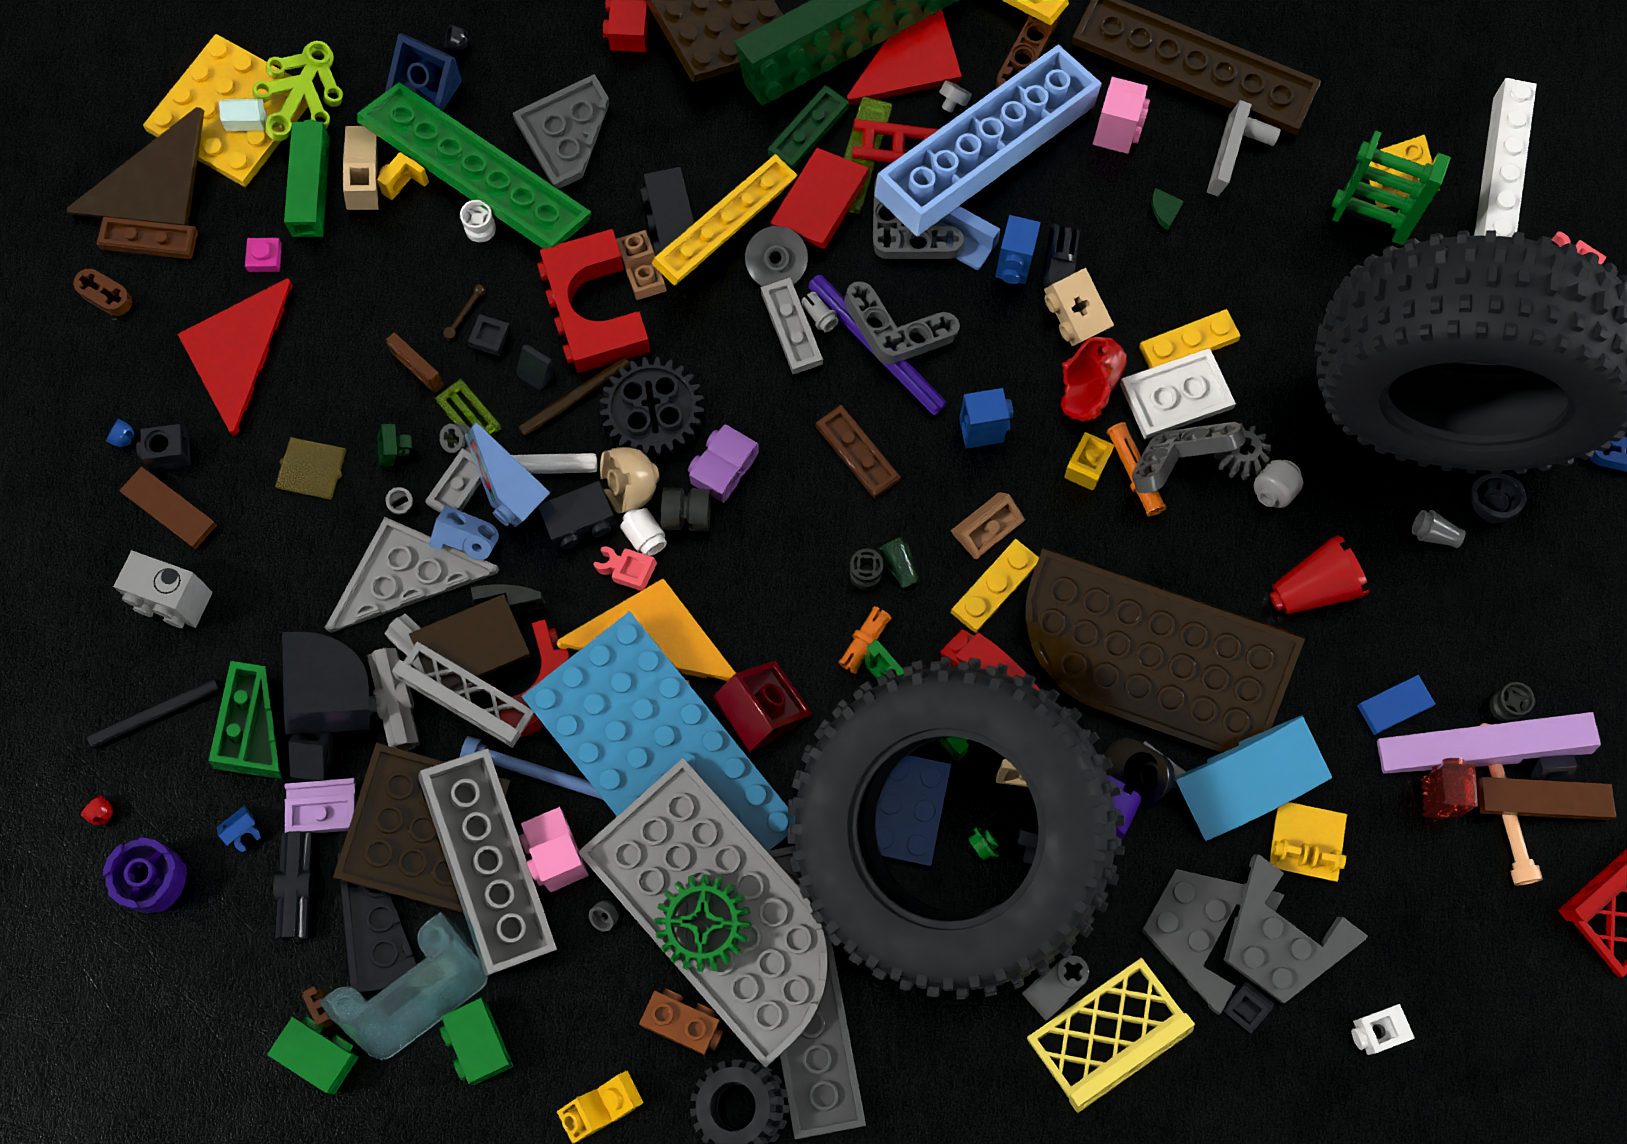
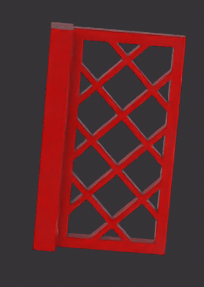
M1627 849L1558 910L1566 921H1573L1617 977H1624L1627 974V959L1620 964L1614 956V941L1627 942V938L1614 937L1615 916L1627 917V913L1615 912L1616 896L1620 892H1627ZM1596 914L1606 915V935L1596 934L1587 923Z

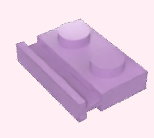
M354 778L285 784V833L288 831L311 833L348 831L357 804V781Z

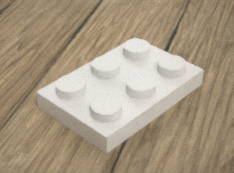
M1210 348L1122 378L1120 381V386L1144 439L1233 409L1236 405Z

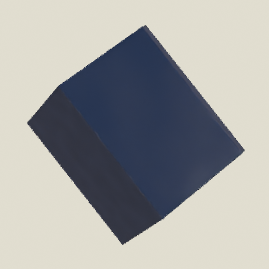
M403 33L398 34L385 92L400 82L443 111L462 82L455 57Z

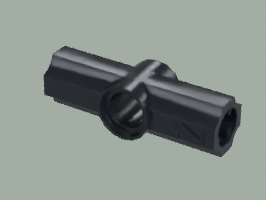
M288 831L282 833L280 869L276 871L273 882L274 898L277 902L276 939H308L310 901L314 900L316 893V876L314 870H312L314 834L311 832Z

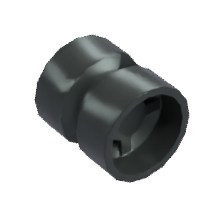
M663 488L661 504L662 530H681L683 526H687L690 531H709L711 513L710 489L692 488L689 493H685L683 488Z

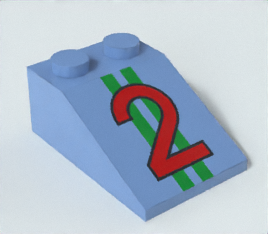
M476 422L465 435L490 505L495 508L493 514L504 525L512 524L516 527L529 516L550 492Z

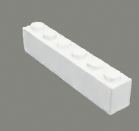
M1505 78L1493 97L1474 236H1485L1486 230H1496V236L1512 237L1514 232H1517L1536 92L1535 83Z

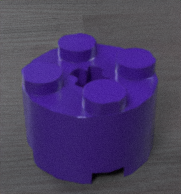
M144 837L132 840L125 845L120 844L108 856L103 869V876L106 877V887L109 891V896L124 907L146 914L160 913L167 910L182 894L188 873L185 863L182 862L176 852L156 840ZM145 871H147V872H148V876H147V878L144 880V879L142 878V875H143V873H144Z

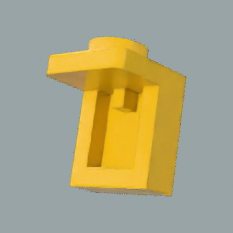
M401 152L397 154L390 164L382 167L377 178L382 194L390 200L395 198L411 178L423 186H426L429 180L426 169Z

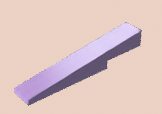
M1593 712L1380 738L1377 740L1383 774L1491 766L1494 764H1518L1523 759L1593 754L1601 745Z

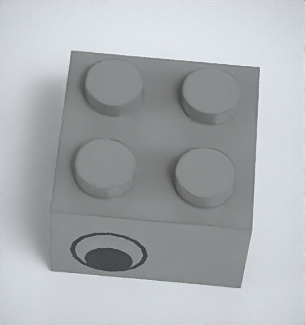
M132 550L113 586L123 595L122 600L134 606V611L147 617H152L154 613L164 617L163 621L178 628H183L184 624L196 628L213 593L193 572Z

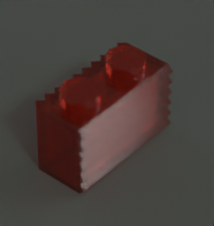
M1443 759L1442 765L1433 766L1432 772L1421 779L1424 783L1421 786L1424 789L1421 793L1424 796L1422 801L1425 803L1422 806L1425 810L1422 814L1425 817L1454 819L1478 806L1476 767L1474 764H1464V759Z

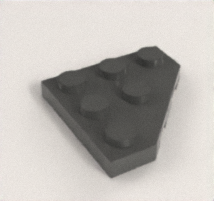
M595 74L512 113L516 124L551 185L557 189L583 178L610 104L609 98Z

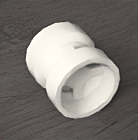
M471 200L462 207L460 218L468 238L475 242L490 240L496 231V224L490 207L481 200ZM481 205H484L488 211L482 208Z

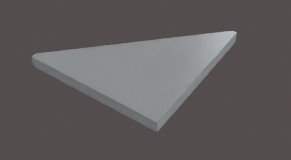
M384 517L325 629L331 633L495 575L498 573L499 568L497 565L485 560L473 559L464 551L448 545H444L442 550L430 547V536Z

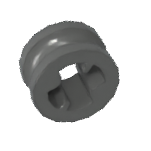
M463 423L445 425L440 432V443L443 449L449 453L460 452L461 449L465 450L468 447L465 435L470 428ZM454 433L457 437H459V442H457L456 439H453Z

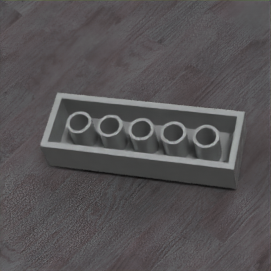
M487 748L421 770L418 778L484 975L488 976L557 950L489 749Z

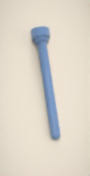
M467 736L462 746L460 757L487 749V745L482 744L481 739ZM489 749L495 766L603 799L588 780Z

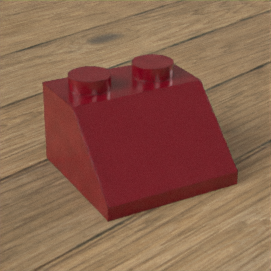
M776 661L734 674L712 697L721 714L728 720L749 752L773 743L813 715Z

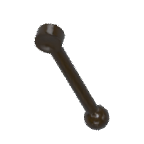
M478 284L474 287V294L451 327L444 329L443 335L447 340L452 341L457 337L456 330L477 299L485 294L486 289L483 285Z

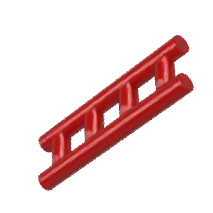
M854 119L853 131L863 132L862 147L853 146L851 158L893 163L907 153L905 152V138L922 139L924 141L939 129ZM875 134L893 136L892 151L874 149Z

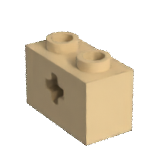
M1086 268L1044 289L1046 293L1045 302L1049 310L1056 313L1061 323L1059 324V330L1066 341H1070L1072 346L1114 326ZM1078 304L1080 310L1074 313L1072 307Z

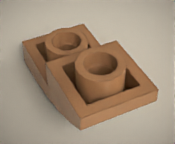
M646 230L616 239L636 300L666 292L661 273L651 264L655 254Z

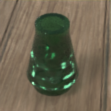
M902 537L879 548L883 563L899 581L903 589L920 580L909 543H905Z

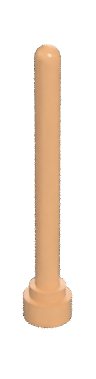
M1483 723V724H1481L1480 726H1485V725H1489V724ZM1502 764L1488 766L1492 778H1506ZM1502 815L1515 863L1512 864L1514 870L1511 871L1514 885L1531 884L1543 880L1539 865H1535L1534 860L1529 859L1518 817L1516 815Z

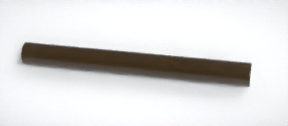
M623 357L519 425L520 432L526 437L610 382V376H619L620 367L625 370L631 368L629 361L626 357Z

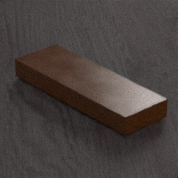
M103 216L96 245L102 250L192 259L198 230L195 226Z
M842 405L816 422V428L874 499L900 481L901 476Z
M142 466L119 490L125 497L195 550L217 526L212 519Z

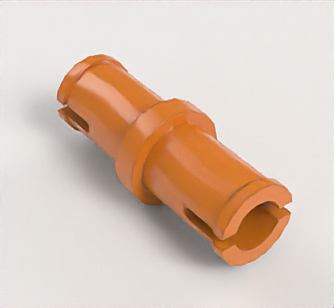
M874 606L861 629L855 630L852 635L854 640L838 662L845 669L849 670L850 668V671L854 674L858 673V669L865 660L866 647L879 638L887 623L892 619L884 610L879 612L880 608Z

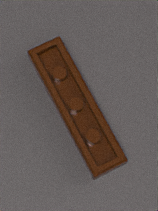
M1481 777L1477 780L1480 814L1612 820L1616 818L1612 784Z

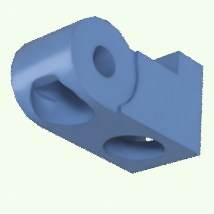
M445 505L436 519L429 546L442 550L444 545H448L465 551L473 559L484 560L493 550L498 541L499 534L497 529L490 523Z

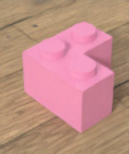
M1112 77L1093 145L1129 154L1132 142L1137 144L1139 142L1148 112L1150 99L1145 98L1148 86Z
M560 807L521 823L524 834L519 835L526 854H531L532 859L527 861L534 881H537L539 886L545 885L550 892H553L589 876L582 857L577 853L579 851Z

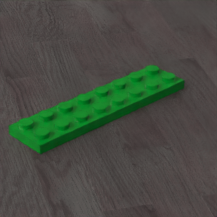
M400 82L357 113V122L409 158L415 160L419 165L469 199L481 200L487 204L494 216L543 249L548 247L552 249L555 245L566 242L590 221V210ZM481 205L482 208L488 211L484 205Z

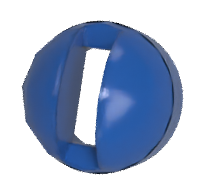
M117 419L106 442L118 447H125L131 444L129 438H134L133 428L128 423Z

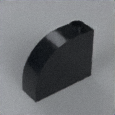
M282 632L285 734L370 730V716H377L376 695L369 696L367 672L356 653L342 642L326 635L312 632Z

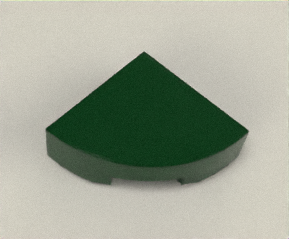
M1155 188L1151 207L1157 222L1169 231L1184 201Z

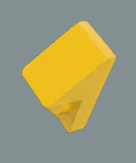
M1085 432L1067 466L1064 477L1083 487L1094 490L1115 445Z

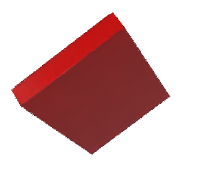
M816 148L771 220V225L789 228L796 232L803 241L825 249L871 175L870 169Z

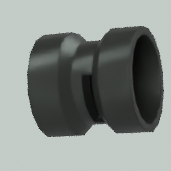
M868 548L857 551L852 556L850 562V579L852 583L859 589L869 590L881 582L883 559L880 554Z
M1512 682L1492 696L1489 706L1495 718L1509 723L1518 720L1530 712L1534 706L1535 698L1532 690L1527 685L1520 682Z

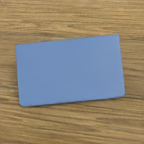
M960 206L935 224V226H953L961 230L964 236V249L956 259L975 270H980L998 243L1000 233L998 227ZM932 237L933 246L936 247V237ZM947 238V247H953V238Z

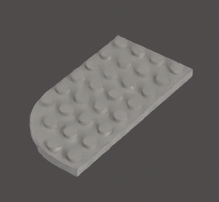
M682 758L577 853L660 948L669 939L668 937L664 939L656 938L655 934L658 931L666 930L665 925L654 923V919L657 917L666 918V912L657 909L659 903L670 906L672 901L667 899L664 893L670 891L677 896L680 893L675 887L677 881H680L685 889L690 887L688 876L693 875L697 885H701L702 875L708 874L710 878L709 885L713 886L715 879L719 876L723 878L721 890L724 891L730 883L736 886L734 892L730 895L731 898L739 894L744 895L745 900L738 904L737 907L738 909L743 907L750 908V914L740 917L741 921L751 922L752 928L740 929V934L749 937L748 943L738 939L735 943V946L742 950L740 956L729 950L726 954L731 958L732 963L726 965L721 957L716 959L718 963L717 971H712L709 961H705L703 973L697 972V961L693 960L689 970L683 969L684 956L674 964L766 1068L800 1036L812 1020L819 1006L826 984L828 969L826 939L821 923L817 924L811 915L813 910L809 905L811 904L809 899L802 898L799 891L800 888L685 759ZM699 894L688 898L680 906L676 916L681 917L692 914L696 910ZM710 894L713 915L732 919L731 911L722 898ZM705 912L700 914V919L697 917L695 922H686L699 927L702 938L703 933L707 932V928L710 929L712 924H721L706 918ZM675 927L680 943L687 950L696 953L693 931L691 929ZM731 930L714 932L710 937L709 945H707V953L722 946L728 939ZM673 948L665 952V954L671 958L676 950Z

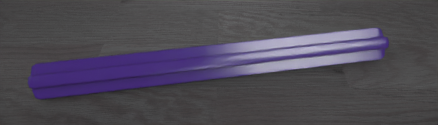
M822 275L815 276L809 282V289L812 292H816L830 310H835L837 318L873 353L847 310L844 297ZM906 360L895 364L883 363L932 414L936 415L944 409L946 400Z

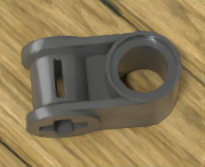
M1072 955L1067 959L1063 958L1051 968L1050 972L1037 978L1022 992V995L1046 1021L1069 1000L1070 996L1085 984L1089 976L1088 965L1078 956ZM1065 964L1068 967L1073 965L1078 967L1079 970L1076 972L1077 981L1074 978L1070 980L1065 979L1064 975L1067 972L1064 967Z

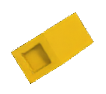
M628 1071L616 1075L598 1089L577 1097L558 1110L557 1113L572 1144L624 1117L642 1105L643 1101Z

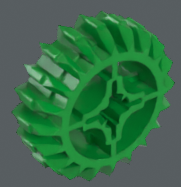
M708 874L702 875L701 885H697L695 877L690 875L688 876L689 888L685 889L684 885L677 881L675 887L680 892L677 896L670 891L664 893L665 897L672 902L669 907L662 903L658 904L657 909L666 912V918L657 917L654 919V923L665 925L666 930L658 931L655 935L657 939L668 937L669 941L662 945L661 950L668 952L675 948L676 951L670 958L673 963L678 962L682 956L685 957L683 969L689 970L693 960L697 961V972H704L705 961H709L712 971H717L718 963L716 959L721 957L726 965L732 963L731 958L726 954L729 950H732L738 956L742 954V950L735 946L737 939L748 943L749 937L740 934V929L752 928V923L741 921L740 916L748 915L751 911L749 907L740 909L737 907L738 904L745 900L743 894H739L734 898L730 897L736 888L734 884L730 883L723 891L721 890L723 884L722 877L718 876L713 886H710ZM699 894L696 910L692 914L681 917L676 916L678 909L688 898ZM710 894L716 895L726 902L731 911L732 919L713 915ZM705 912L706 918L721 924H712L711 928H707L708 931L703 933L702 938L700 928L686 922H695V919L697 917L700 919L699 915ZM675 927L691 929L693 931L696 953L687 950L680 943ZM731 930L728 939L722 946L707 953V945H709L710 937L714 932Z

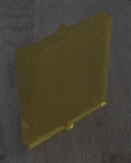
M290 437L284 459L280 460L282 466L275 487L277 489L332 499L337 480L342 477L340 470L346 449Z

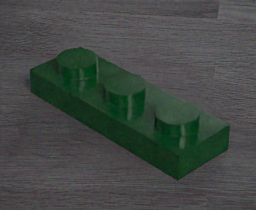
M825 85L768 148V155L773 157L776 154L794 170L849 109V101Z

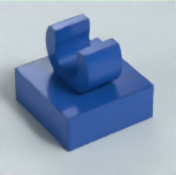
M245 806L216 827L221 840L227 846L234 842L235 847L241 852L246 850L244 843L240 841L243 834L250 833L256 840L261 838L258 828L254 826V817Z

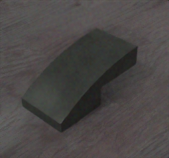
M501 584L471 587L473 601L476 605L504 594L513 615L546 608L541 592L531 588Z

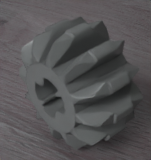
M1241 423L1245 443L1231 451L1214 453V459L1222 460L1219 464V470L1228 468L1230 469V478L1239 473L1244 481L1248 479L1250 473L1255 477L1258 476L1262 471L1261 467H1265L1269 463L1270 459L1267 454L1271 451V445L1263 443L1266 439V433L1257 436L1254 434L1256 431L1255 425L1251 426L1248 431H1245ZM1240 449L1245 451L1244 455L1239 453Z

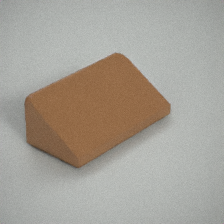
M999 492L954 527L951 532L972 557L978 559L1026 519L1011 496L1007 493Z

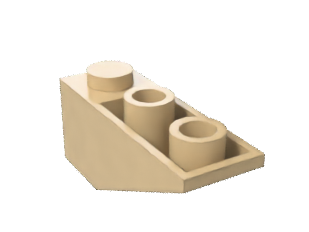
M346 126L343 157V192L347 210H379L377 135L364 126Z

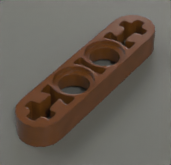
M1061 14L1051 26L1031 15L1029 16L998 73L996 89L1011 79L1013 72L1018 74L1041 57L1060 21ZM1036 30L1041 32L1044 37L1039 41H1034L1027 34L1030 31ZM1019 54H1026L1030 57L1031 61L1023 65L1016 62L1015 57Z

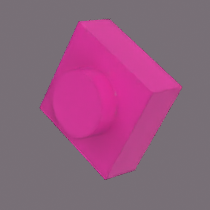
M247 238L245 260L247 271L280 272L282 249L280 239Z

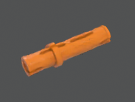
M1122 422L1110 427L1107 434L1115 445L1114 447L1132 482L1130 484L1132 491L1138 494L1148 517L1160 514L1167 506L1164 504L1158 490L1150 493H1139L1136 490L1132 473L1141 455L1129 433L1126 423Z

